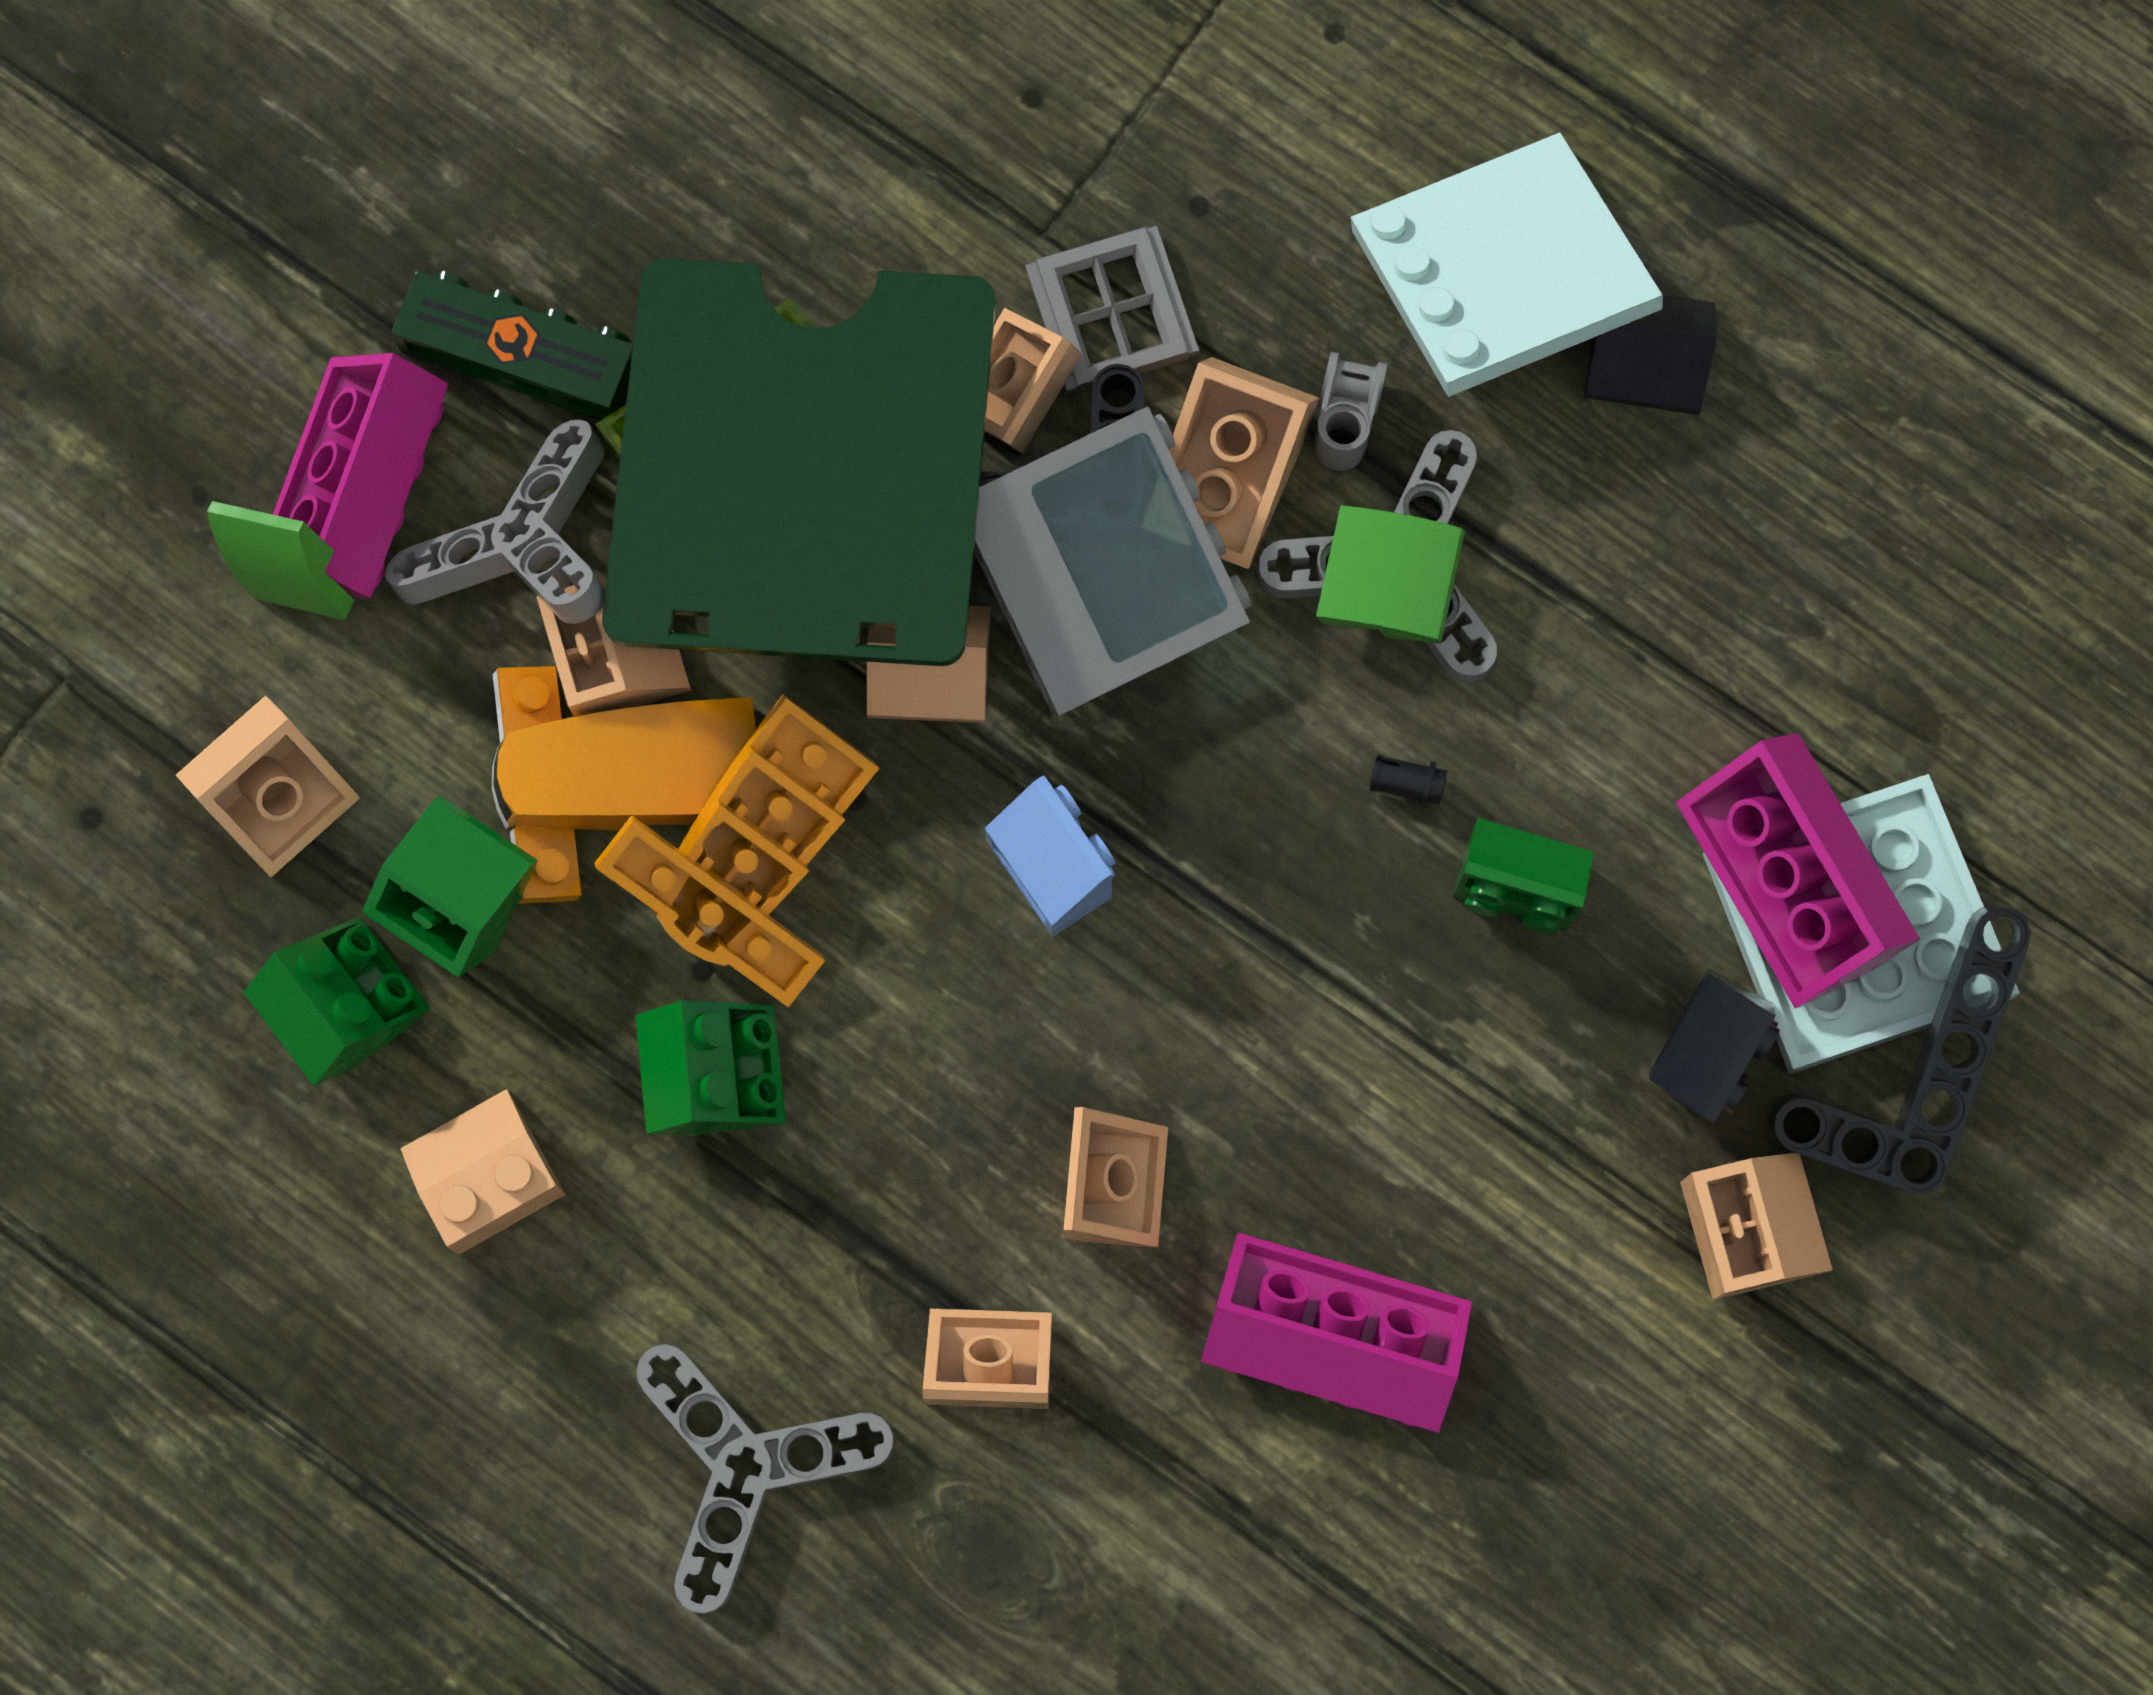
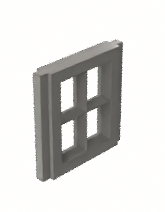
M1157 226L1143 227L1036 259V262L1025 265L1044 327L1071 342L1082 353L1064 384L1066 394L1092 389L1095 376L1108 365H1128L1138 371L1139 374L1199 355V348ZM1133 255L1146 294L1116 303L1103 264ZM1092 267L1105 306L1074 315L1062 276ZM1150 304L1162 344L1132 352L1119 313ZM1109 317L1121 356L1091 365L1078 325Z

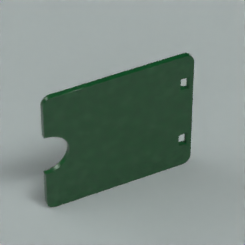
M670 258L657 259L648 264L643 270L640 279L602 616L603 627L608 637L614 643L626 647L926 666H948L958 661L965 651L996 308L995 293L992 286L986 280L976 276L878 271L876 285L871 296L855 315L834 326L809 328L790 322L773 308L763 289L761 264ZM675 615L708 617L707 627L709 634L672 632ZM861 626L896 629V646L858 644L860 642Z

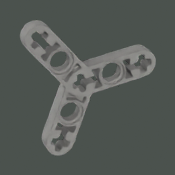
M580 419L570 420L551 432L501 515L418 543L396 554L387 565L385 576L387 582L400 599L407 604H420L515 572L565 623L577 624L593 617L604 604L605 589L591 568L558 535L601 463L605 453L603 443L589 423ZM559 486L549 497L537 501L547 490ZM479 549L470 560L458 564L467 553ZM554 558H559L551 568L545 572L537 573L545 563ZM571 583L578 590L573 595L564 591Z
M1454 430L1441 431L1434 435L1427 443L1394 513L1411 516L1408 507L1411 501L1420 496H1428L1435 499L1441 506L1442 515L1437 521L1449 524L1475 467L1477 453L1471 439L1462 432ZM1449 448L1459 451L1458 462L1464 466L1454 464L1446 477L1444 486L1433 482L1441 463V458L1435 452L1445 455ZM1422 476H1425L1428 480H1420V479H1421ZM1447 489H1453L1454 492L1450 493ZM1334 536L1286 539L1271 543L1263 550L1259 558L1257 576L1261 587L1266 593L1275 598L1288 599L1320 596L1327 568L1326 560L1330 555ZM1310 553L1318 554L1315 570L1318 581H1309L1311 569L1293 571L1291 581L1281 582L1279 573L1269 572L1268 570L1276 567L1277 558L1288 557L1290 566L1301 567L1308 566ZM1454 584L1450 600L1452 612L1446 619L1443 634L1450 632L1459 620H1463L1466 625L1460 627L1458 635L1467 647L1471 648L1478 644L1483 649L1478 659L1480 665L1475 666L1470 660L1460 664L1456 660L1460 651V645L1452 634L1444 642H1425V644L1444 670L1454 680L1462 683H1475L1484 679L1490 673L1497 656V644L1492 634Z
M667 1344L657 1345L647 1350L639 1360L636 1372L637 1381L642 1390L712 1471L674 1584L677 1599L683 1607L692 1612L712 1613L722 1608L729 1600L767 1491L873 1470L882 1466L891 1457L893 1452L894 1435L891 1427L882 1417L873 1413H857L755 1434L689 1356L679 1348ZM659 1358L666 1363H671L676 1358L679 1360L681 1366L677 1368L675 1374L688 1390L692 1387L695 1380L703 1387L702 1390L686 1397L676 1413L668 1406L670 1402L679 1399L675 1392L664 1383L654 1388L650 1382L656 1375L652 1364ZM711 1402L716 1404L722 1412L723 1421L721 1428L710 1437L702 1438L696 1436L688 1425L689 1413L697 1404ZM863 1424H869L873 1433L883 1434L884 1443L874 1447V1457L864 1459L860 1450H847L841 1452L846 1464L833 1467L834 1448L826 1433L828 1430L839 1428V1441L858 1437V1426ZM802 1436L816 1438L823 1447V1459L820 1465L809 1472L796 1470L788 1458L791 1444ZM746 1449L755 1450L754 1461L762 1466L758 1477L748 1475L741 1491L744 1495H754L750 1508H747L744 1504L733 1498L716 1497L720 1484H723L730 1490L733 1489L737 1472L728 1467L729 1461L732 1456L742 1457ZM723 1507L732 1508L737 1511L742 1521V1529L739 1536L727 1544H720L712 1540L707 1530V1523L711 1514ZM700 1543L715 1553L733 1554L729 1568L717 1561L712 1574V1580L721 1585L720 1591L717 1596L706 1595L702 1604L694 1601L695 1590L687 1586L690 1575L701 1576L708 1560L707 1557L695 1556Z

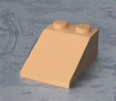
M1211 357L1198 362L1173 433L1175 446L1170 448L1169 451L1178 470L1187 468L1197 485L1201 499L1194 502L1198 513L1204 524L1211 521L1215 525L1226 549V553L1219 556L1220 559L1250 569L1298 458L1319 397ZM1158 477L1140 528L1191 547Z

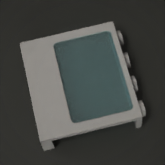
M1148 406L981 486L979 490L974 554L1051 715L1059 716L1250 623L1245 609L1251 607L1248 593L1237 575L1229 578L1219 557L1226 553L1222 538L1211 521L1203 523L1194 502L1201 499L1197 485L1187 468L1178 470L1169 451L1170 448L1175 446L1171 430L1161 414L1153 417Z

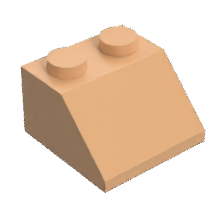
M266 695L176 774L192 795L270 877L274 876L360 799L357 793Z
M508 1089L400 1148L416 1190L444 1243L458 1255L566 1195Z

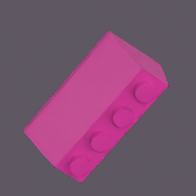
M394 353L330 358L272 514L305 522L335 551L325 573L352 598L371 599L374 589L378 587L385 573L384 560L393 536L403 524L405 517L403 508L412 483L418 478L423 469V453L432 429L441 419L443 413L442 401L449 384Z
M1799 733L1761 740L1675 802L1795 1009L1878 968L1920 940V937Z
M1237 1232L1200 1362L1222 1368L1231 1373H1239L1273 1383L1288 1390L1300 1391L1340 1403L1348 1408L1360 1409L1397 1420L1408 1426H1417L1439 1433L1458 1379L1472 1301Z

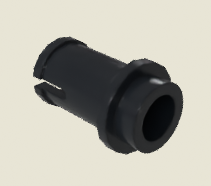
M1377 754L1371 777L1370 791L1419 800L1423 808H1427L1429 803L1440 805L1448 770L1437 768L1436 761H1431L1430 766Z

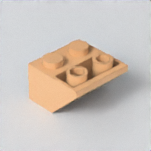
M599 579L604 589H606L607 579ZM574 585L564 589L570 595L578 591ZM536 596L567 704L573 717L638 707L691 691L680 651L626 647L614 643L608 637L603 627L604 604L590 619L577 624H569L560 620Z
M1799 1153L1750 1158L1696 1171L1680 1182L1713 1300L1833 1270Z

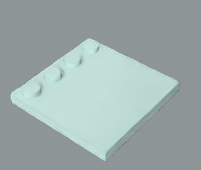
M1560 132L1351 217L1354 236L1448 397L1662 310V293Z
M1929 774L1840 803L1920 937V940L1878 968L1800 1008H1794L1713 866L1703 852L1706 865L1759 996L1773 1003L1776 1014L1774 1020L1778 1022L1777 1028L1780 1029L1776 1042L1789 1074L1929 1028L1966 924L1972 914L1984 906ZM1988 921L1984 927V941L1990 949L1994 951L2000 950L2001 947L1991 922ZM1974 975L1963 986L1962 994L1964 1001L1971 1008L1981 1007L1991 997L1992 987L1985 975ZM2016 983L2009 1000L2015 999L2020 993Z

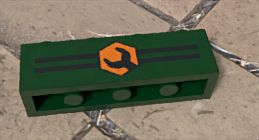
M416 270L391 330V334L401 353L613 426L617 425L627 400L633 344H631L630 338L625 334L608 327H599L596 332L576 325L577 321L573 317L552 308H545L543 313L523 307V303L518 298L500 290H491L488 295L470 289L469 284L465 280L448 272L438 271L435 276Z

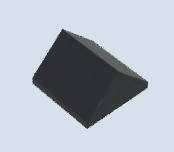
M1663 295L1662 310L1592 338L1584 398L1699 415L1717 340L1715 302Z

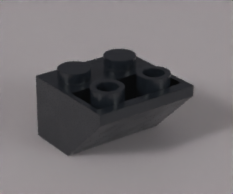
M1708 968L1649 1071V1080L1713 1123H1715L1722 1110L1732 1115L1749 1085V1082L1746 1081L1748 1075L1743 1073L1752 1056L1760 1061L1764 1060L1780 1031L1777 1028L1778 1022L1774 1020L1776 1014L1773 1003Z

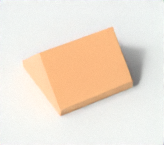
M1006 308L1003 309L994 325L985 432L1023 454L1082 353L1065 338Z
M969 606L966 648L961 658L951 665L926 666L867 662V718L985 723L991 606ZM869 627L867 645L896 646V629Z
M1076 1107L1074 1109L1063 1230L1064 1240L1148 1248L1158 1247L1168 1127L1085 1107Z
M930 1309L923 1380V1400L926 1405L1049 1409L1052 1313Z

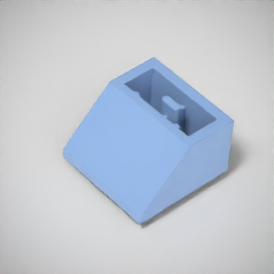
M1043 775L1027 787L985 827L986 841L1050 935L1054 937L1112 898V878L1115 877L1111 866L1115 864V860L1097 834L1087 838L1082 831L1081 824L1077 819L1081 815V811L1068 790L1062 784L1053 789L1047 778Z

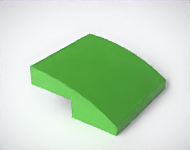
M215 501L211 502L207 514L217 546L235 578L254 599L345 621L355 600L325 573L335 551L305 522Z
M1340 505L1316 617L1323 624L1379 630L1385 638L1441 643L1465 531L1460 527L1406 514Z

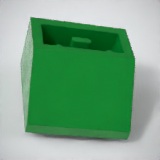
M440 795L432 801L383 863L361 912L459 978L495 953L538 860Z
M1477 818L1470 835L1453 897L1464 900V908L1479 915L1498 917L1501 911L1523 918L1521 924L1536 932L1556 934L1557 929L1568 931L1584 905L1594 852Z
M361 916L274 951L243 992L313 1086L357 1067L425 1016L431 1009Z
M680 1000L635 1015L647 1135H702L786 1124L774 1005Z

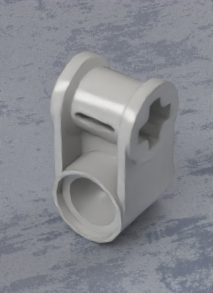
M1330 352L1320 398L1322 406L1314 440L1316 457L1326 468L1334 471H1346L1354 468L1362 461L1368 443L1373 416L1377 415L1388 363L1379 362L1374 367L1341 360L1339 353ZM1335 429H1345L1350 431L1356 440L1349 444H1339L1334 442L1328 436V433Z

